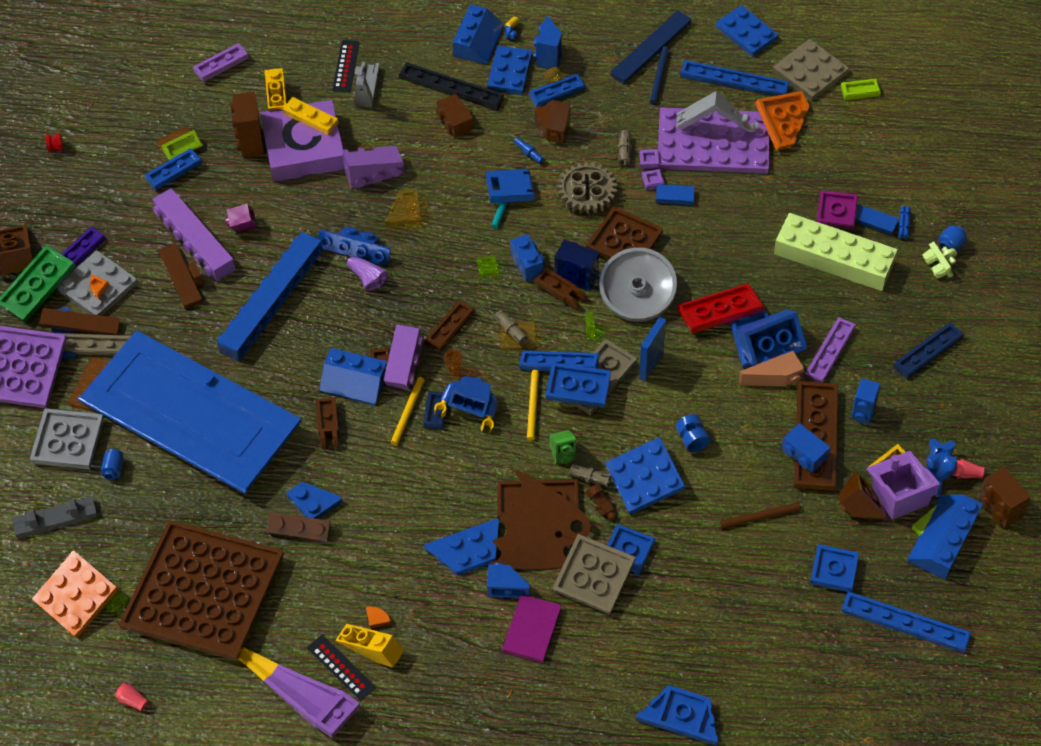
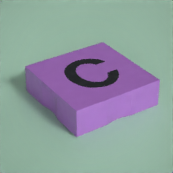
M332 100L309 104L336 117ZM282 109L260 112L273 182L299 178L308 174H321L345 169L338 125L329 135H326L283 114Z

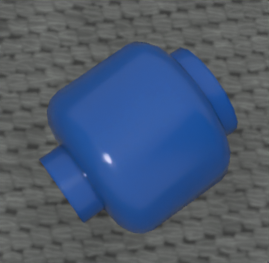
M948 226L939 235L940 249L942 250L943 247H947L959 252L967 242L965 230L960 226Z

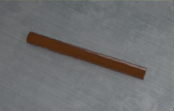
M799 502L721 520L719 521L720 528L723 529L800 510Z

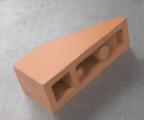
M794 351L740 371L739 383L740 385L787 386L797 384L798 381L803 379L804 367Z

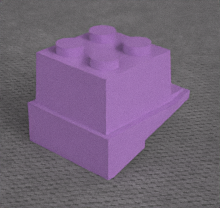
M911 451L900 455H893L890 459L866 468L873 478L872 488L892 520L928 506L931 497L937 494L940 485L938 480L927 468H924Z

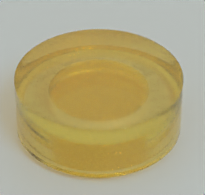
M552 67L544 73L543 79L547 84H551L560 78L561 72L557 67Z

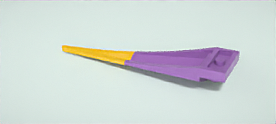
M243 647L239 660L313 727L320 729L331 738L336 735L360 708V703L345 692L299 674Z

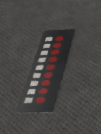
M342 40L332 91L350 92L359 41Z
M323 635L307 647L359 700H362L376 687Z

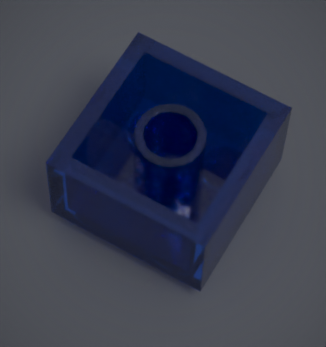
M564 239L554 256L555 273L573 283L576 287L590 292L599 276V252Z

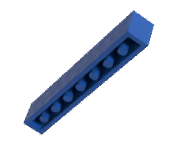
M301 232L298 237L294 238L290 248L284 251L280 261L272 267L270 274L261 281L260 287L256 292L254 291L251 294L247 304L241 307L237 317L230 321L227 330L218 337L217 343L221 354L240 362L323 252L321 240L304 232Z

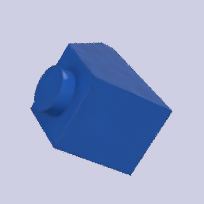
M502 563L488 564V597L520 598L521 594L530 596L529 584L510 565Z

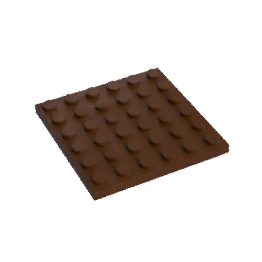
M169 520L118 625L123 630L238 661L285 555L284 550Z

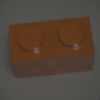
M457 94L437 101L436 115L439 120L444 122L447 132H451L454 138L474 130L473 117Z

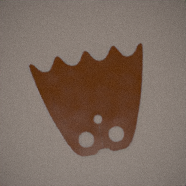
M515 471L521 481V487L518 490L507 492V496L512 501L514 509L511 513L500 516V520L507 527V533L503 537L493 540V543L501 551V557L489 564L502 563L510 565L513 569L561 568L567 558L563 553L564 547L566 545H573L578 534L587 537L591 529V522L580 509L560 494L528 475ZM574 520H579L583 523V530L579 533H574L570 528V524ZM557 531L562 532L561 538L555 536Z

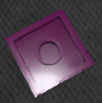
M821 190L816 222L833 228L854 230L858 195Z

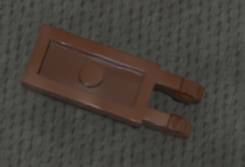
M547 267L534 279L535 285L564 303L566 302L573 309L577 310L580 307L576 299L583 302L587 299L586 294L578 289L576 285Z
M335 397L315 399L321 448L323 450L327 447L325 439L327 435H333L334 448H339Z

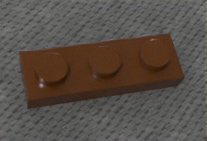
M269 512L266 532L328 541L331 521Z

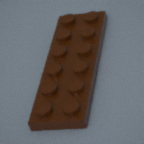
M798 381L796 426L799 423L830 446L828 459L813 473L803 468L795 460L794 488L835 491L838 384Z

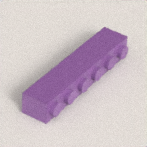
M172 188L152 199L155 215L163 219V223L168 229L171 228L173 230L175 238L183 242L186 251L193 254L195 261L199 265L202 264L204 266V270L209 277L212 276L217 282L235 271L233 258Z

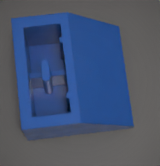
M546 16L544 22L540 23L539 36H536L534 39V47H536L534 59H536L537 67L557 71L562 58V33L550 17Z

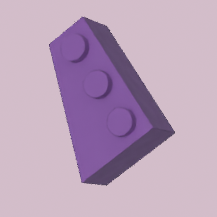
M397 146L375 147L371 151H365L364 148L358 149L357 152H348V149L342 150L345 174L352 189L405 174L404 163Z
M396 324L383 380L386 386L409 390L411 384H414V372L419 363L424 343V335H422L419 328Z

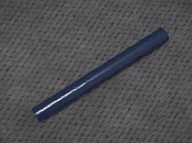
M667 46L662 47L650 98V103L653 105L657 103L669 52Z

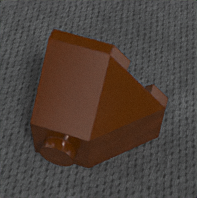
M552 100L546 106L535 108V124L546 140L555 143H565L570 130L571 104Z
M857 471L854 472L839 493V505L845 513L849 512L853 517L879 519L886 517L885 508L881 501L876 502L877 499L871 486Z

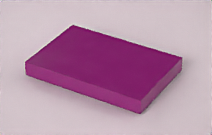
M521 594L502 652L544 663L561 611V605Z

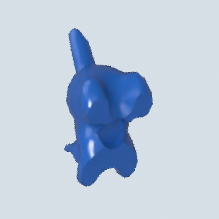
M932 438L929 440L931 454L926 459L927 469L940 484L935 497H939L943 481L951 477L957 467V459L952 457L955 442L940 443Z

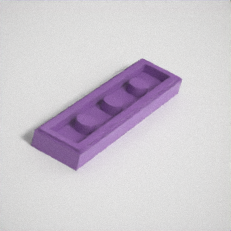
M840 317L837 318L807 369L804 378L813 382H825L853 334L856 324Z

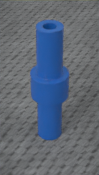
M519 137L514 140V143L523 150L526 156L532 157L539 164L544 161V158L536 152V149L531 144H526Z

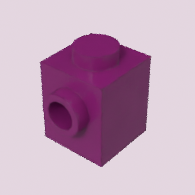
M248 204L226 210L228 216L226 217L227 226L236 233L257 227L254 209Z

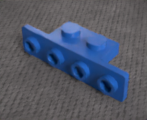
M344 227L338 234L323 229L319 231L318 239L321 240L322 249L358 257L384 266L389 264L391 248L378 245L380 237L371 232L357 231L353 227Z

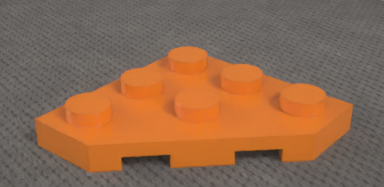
M803 91L758 99L755 105L775 149L780 150L792 147L803 124L805 114L810 107Z

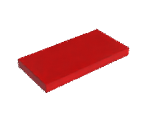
M749 283L679 304L677 305V311L693 334L764 312V306Z

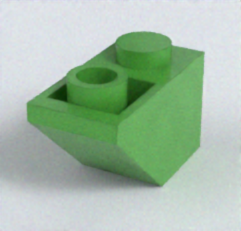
M569 430L549 435V445L556 465L568 464L576 460V439Z

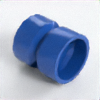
M690 414L681 418L675 426L688 452L702 450L711 440L697 414Z

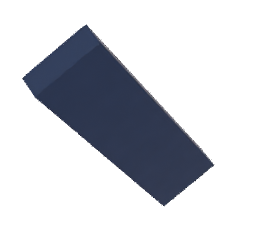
M949 322L896 361L893 368L907 380L960 341L964 334Z

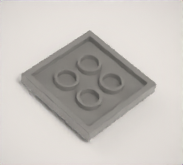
M96 250L73 270L56 289L87 313L102 316L135 287L138 281L137 278ZM92 275L109 282L110 286L100 299H97L91 292L90 278Z
M44 409L30 456L31 464L90 470L104 421L103 414Z

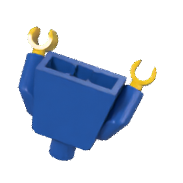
M464 376L460 381L447 385L440 399L441 402L437 403L434 407V412L436 415L437 411L441 409L443 410L441 417H445L446 404H448V406L483 418L486 416V419L482 422L481 431H483L484 425H488L490 433L494 427L492 418L495 417L497 399L494 393L490 391L491 385L484 382L482 378Z

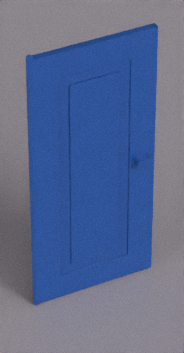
M137 330L83 394L77 398L79 402L244 494L248 493L251 485L302 422V419Z

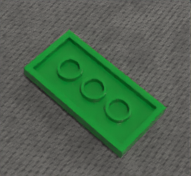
M46 245L1 295L0 306L26 323L76 265Z

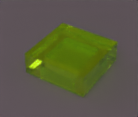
M495 256L476 258L479 277L498 275Z
M593 311L585 313V328L588 339L595 338Z

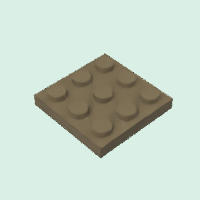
M809 39L774 65L772 72L784 81H789L790 85L797 91H803L805 97L812 101L848 74L849 68Z
M578 534L552 590L611 615L636 557Z

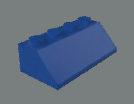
M966 495L940 496L923 534H920L907 559L908 562L944 580L946 579L983 505Z

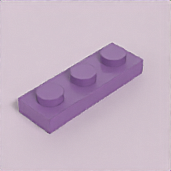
M238 43L193 66V70L201 81L205 82L249 59L248 53Z

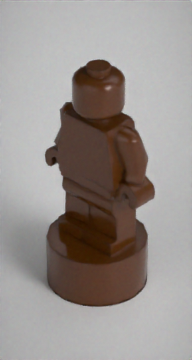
M600 484L593 485L586 491V494L597 505L595 510H598L603 516L607 515L610 521L616 520L612 499L607 500Z

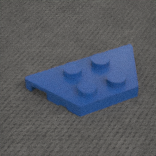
M496 518L424 544V549L427 553L430 552L434 555L438 562L443 566H447L456 576L486 566L496 561L497 546L493 543V540L498 539L499 519Z
M668 685L661 691L658 697L650 701L649 705L636 715V721L717 746L718 737L716 736L715 721L709 697Z

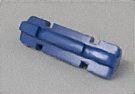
M902 206L900 210L899 239L906 240L909 236L911 214L909 206Z

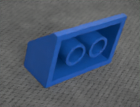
M470 4L452 42L453 57L487 65L502 33L504 24L487 8Z
M783 310L735 330L740 347L752 366L791 351L798 353L807 349L797 312L792 310Z
M330 348L324 362L319 391L320 393L376 406L385 384L383 380L387 361Z

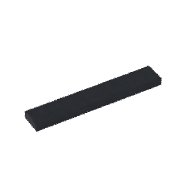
M406 62L399 73V79L450 96L457 94L459 99L495 111L498 110L504 99V94L408 62Z

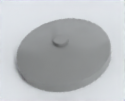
M629 248L615 254L603 267L599 281L600 294L606 307L616 316L628 321H648L660 316L670 307L676 295L677 278L670 262L660 253L647 248Z

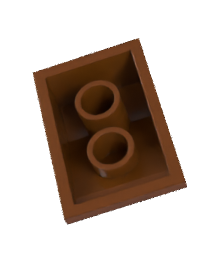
M27 225L1 229L0 275L7 276L13 272H23L33 260Z

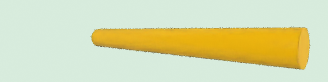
M532 370L527 427L528 441L535 440L539 384L538 370Z
M422 377L417 378L390 443L394 446L399 444L425 382V379Z

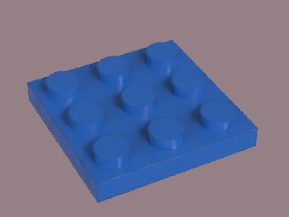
M660 437L605 462L630 515L686 489Z

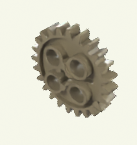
M587 162L584 163V166L578 163L576 168L571 165V170L565 169V174H560L557 185L558 198H561L562 204L566 203L567 209L572 207V212L578 209L580 214L586 211L589 215L590 211L593 210L597 214V209L604 211V206L610 207V202H614V197H617L618 184H616V178H613V172L608 173V168L602 170V164L595 167V162L591 166H588ZM585 176L589 178V200H586Z

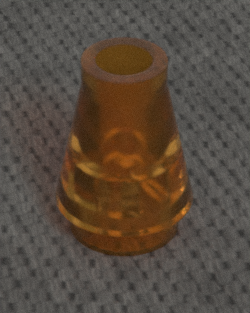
M449 349L444 354L443 360L449 374L457 375L460 372L463 355L457 349Z

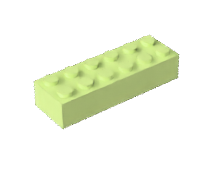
M789 213L775 241L774 254L883 291L895 263L898 249Z

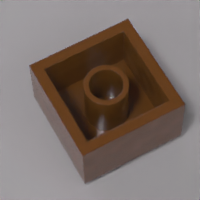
M1002 467L984 478L978 500L983 504L982 507L990 512L993 520L1005 529L1024 517L1030 495L1008 470Z

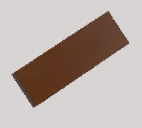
M459 300L427 336L425 343L442 352L474 315L475 309Z

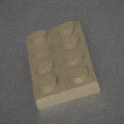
M605 339L593 353H599L600 355L598 369L611 371L608 396L637 363V358ZM572 404L590 416L598 408Z

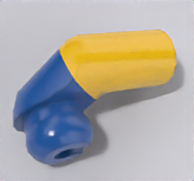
M514 16L506 23L505 36L507 39L515 40L518 33L514 30V27L520 22L518 17Z

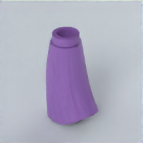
M353 256L347 261V266L362 280L365 290H374L381 287L388 278L386 270L369 261Z

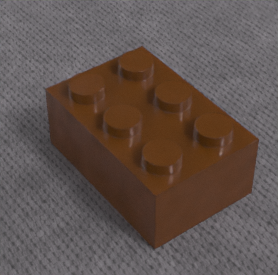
M255 92L233 94V102H230L231 113H235L232 116L235 139H239L236 140L238 151L242 152L243 158L265 155Z

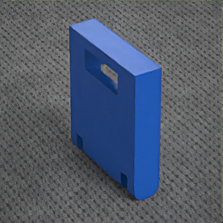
M530 170L486 171L490 203L526 202L535 199ZM499 183L500 190H493V187L498 186Z

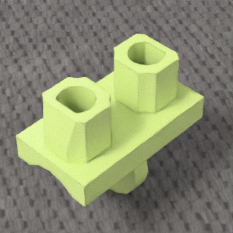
M935 242L930 243V249L922 254L927 265L938 261L939 264L931 268L935 277L938 279L945 275L948 278L954 276L948 262L951 264L956 263L954 259L957 256L956 250L943 247L942 254Z

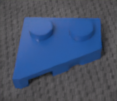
M301 482L286 493L288 499L301 514L308 518L319 519L343 503L340 496L305 482Z

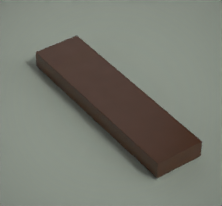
M176 243L159 249V255L184 309L203 303Z
M43 308L39 327L93 335H118L121 319Z

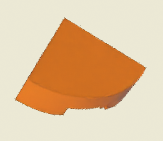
M92 275L90 278V289L92 294L97 299H100L110 285L108 281Z
M366 607L370 629L391 625L390 618L385 611L377 607Z

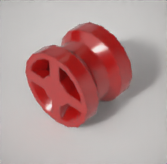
M56 133L53 136L50 134L45 135L48 153L54 150H64L61 133Z

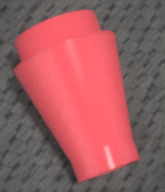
M960 459L957 460V467L952 475L957 476V479H982L984 467Z
M124 682L121 684L115 694L118 702L140 711L144 710L149 701L130 683L126 684Z

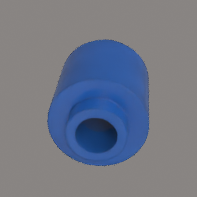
M109 449L104 454L100 473L107 480H115L121 475L124 457L120 450Z

